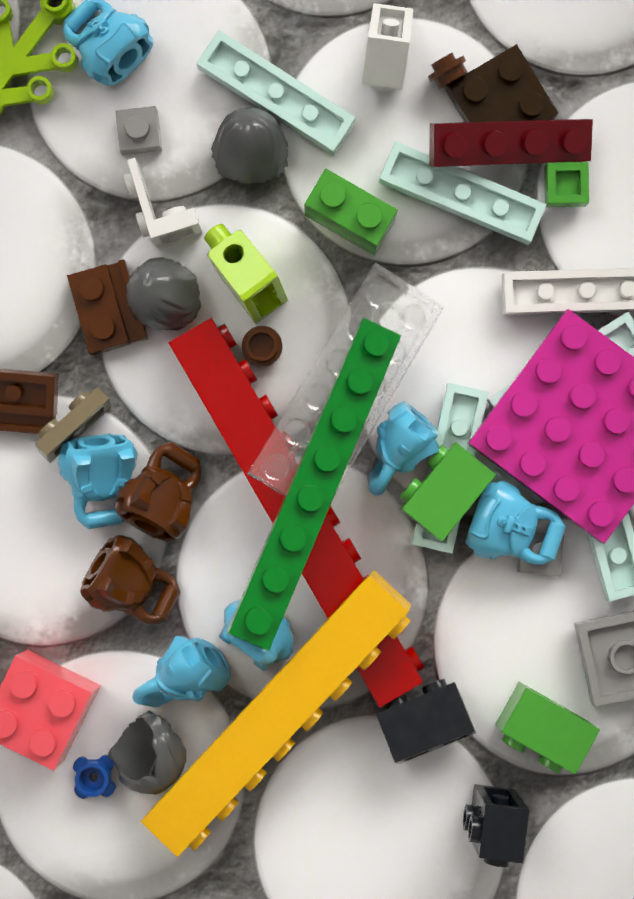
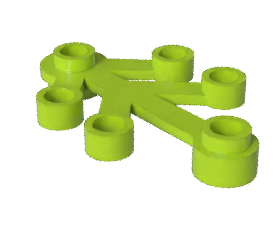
M0 0V6L6 8L4 14L0 16V115L7 106L32 102L45 105L54 97V88L47 78L35 76L29 80L27 86L6 88L14 77L54 70L71 72L77 67L78 56L73 47L66 43L56 45L51 53L30 56L52 25H63V20L76 9L73 0H62L58 7L49 6L52 0H40V12L15 45L10 22L13 18V10L7 0ZM70 53L71 59L67 63H59L58 58L61 54ZM40 85L47 86V91L44 95H34L36 87Z

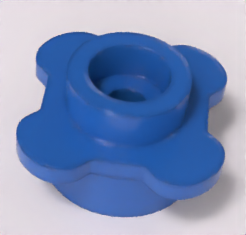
M102 755L99 759L90 760L84 756L77 758L73 764V770L76 772L75 794L82 799L96 797L100 794L103 797L111 796L116 789L111 773L115 765L114 761L108 755ZM92 773H96L98 775L97 780L91 779Z

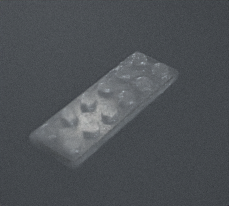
M375 262L247 474L285 497L360 321L366 318L402 336L336 490L337 493L445 306Z

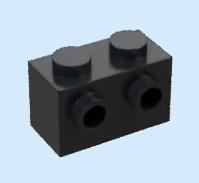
M445 679L430 683L422 687L424 695L409 701L406 695L399 696L385 704L384 711L376 714L396 764L404 763L476 733L455 682L447 685Z
M474 784L472 805L466 804L464 808L463 830L468 831V841L473 843L478 857L484 858L486 864L496 867H509L510 862L523 864L529 809L515 789Z

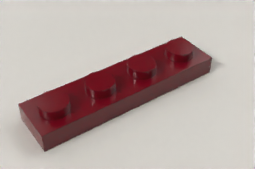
M593 119L430 123L429 166L448 167L591 161Z

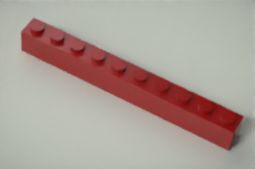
M211 317L168 343L270 520L274 523L298 467L292 455L299 452L287 430L279 434L274 426L272 419L276 418L278 414L267 395L258 398L251 384L256 382L257 378L246 359L238 363L230 349L237 344L224 323L217 327ZM331 505L302 571L303 577L327 618L339 608L367 577H362L355 565L356 562L361 560V557L350 538L341 541L334 527L340 524V521ZM389 635L376 646L382 652L366 670H363L359 665L357 666L358 672L379 708L423 683L418 671L425 667L414 648L411 646L405 650L398 637L392 639Z

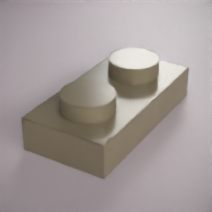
M98 387L90 394L84 391L78 395L68 407L71 411L61 421L58 422L56 419H53L38 433L37 436L40 440L35 445L49 463L59 456L61 446L73 438H79L111 408L110 399Z

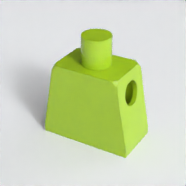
M218 224L205 234L204 240L211 248L207 256L216 272L255 324L288 301L278 275L242 230H238L231 235L224 224Z

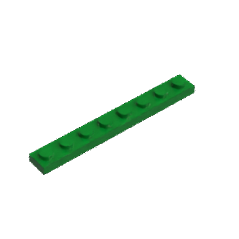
M366 318L360 321L228 627L227 634L266 651L270 650L402 335Z

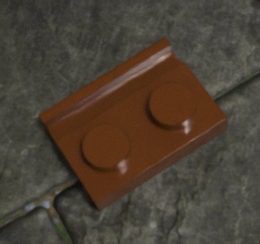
M124 259L110 265L105 264L67 275L87 349L92 356L131 345V343L148 340L145 325H142L134 318L131 308L127 304L125 292L127 290L126 285L131 276L127 262Z
M0 368V431L38 434L46 424L56 419L59 374Z

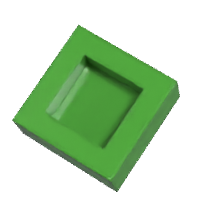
M558 162L545 165L546 207H586L589 204L588 162Z

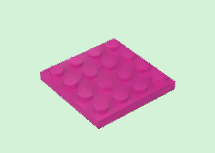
M567 309L467 444L603 544L606 543L634 505V357L578 315Z

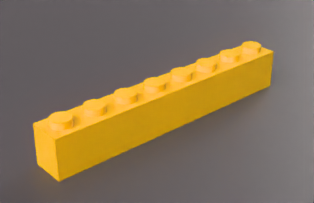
M373 570L161 797L140 822L176 857L188 846L195 851L211 833V830L207 827L215 817L222 822L238 805L239 801L234 797L242 788L245 787L249 792L253 790L267 774L262 767L272 757L279 762L293 747L295 742L291 739L292 735L300 727L307 732L324 713L319 708L329 696L336 701L349 688L352 681L348 676L359 665L363 670H366L382 652L376 646L387 635L395 639L411 621L406 615L412 604Z

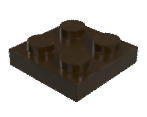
M517 44L447 84L445 90L464 122L553 120L558 115V111Z

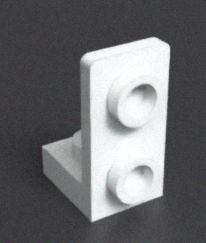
M135 158L127 160L131 173L125 174L124 178L131 198H139L143 212L136 213V218L143 237L150 236L155 246L158 247L202 233L194 208L186 210L184 206L174 207L164 211L162 218L156 219L141 168Z

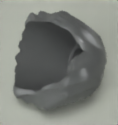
M254 107L238 109L227 114L221 123L211 147V157L214 159L215 167L222 177L238 181L239 184L243 185L245 183L252 185L255 182L265 184V180L279 179L280 175L285 172V168L288 167V143L281 127L271 114Z
M164 257L148 259L134 270L126 285L127 304L131 308L134 318L142 325L159 331L183 329L187 324L193 322L201 308L197 277L187 267L172 259Z
M148 710L143 715L138 716L136 721L131 722L129 727L123 731L122 736L110 748L108 757L114 761L121 783L130 788V790L156 795L167 790L180 777L186 763V748L181 738L171 729V725L166 719Z

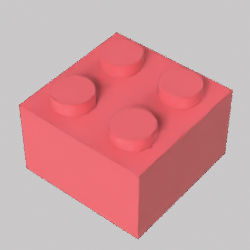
M28 649L15 655L0 686V745L54 771L65 760L101 685Z

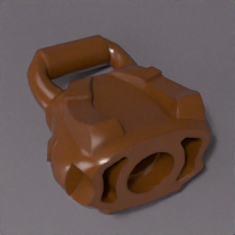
M173 442L158 446L153 451L147 466L143 468L141 474L134 479L126 481L118 491L115 504L116 513L122 520L152 538L165 542L179 539L188 529L191 503H193L191 495L201 478L202 470L199 458ZM165 456L191 472L190 477L183 481L174 473L161 468L162 457Z
M123 535L109 538L99 550L82 581L80 590L82 597L92 608L102 610V612L123 611L126 614H131L137 620L150 625L166 622L181 593L177 580L168 572L157 568L152 559L146 555L142 546L133 538ZM155 581L163 582L166 586L152 613L149 614L142 605L151 594Z

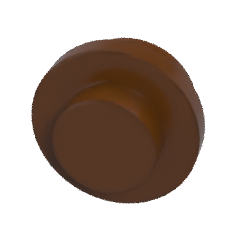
M452 52L431 64L434 73L428 76L430 82L435 81L438 89H441L468 73L463 64L466 62L464 55L456 59Z
M256 326L244 335L242 352L246 360L252 365L267 367L274 364L281 356L283 349L282 340L274 329L268 326Z

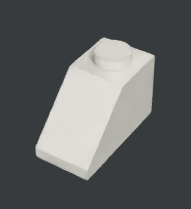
M373 3L362 84L370 85L379 91L403 89L413 9Z

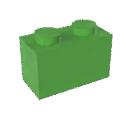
M326 168L304 203L306 217L374 256L394 224L398 209Z
M457 442L451 444L448 449L441 445L439 452L433 454L426 463L431 468L422 481L415 477L399 496L405 501L399 509L439 541H443L496 476L494 472Z
M520 681L495 724L504 733L501 739L503 742L522 753L526 747L540 754L538 761L559 774L565 768L576 775L600 732V729L590 721Z

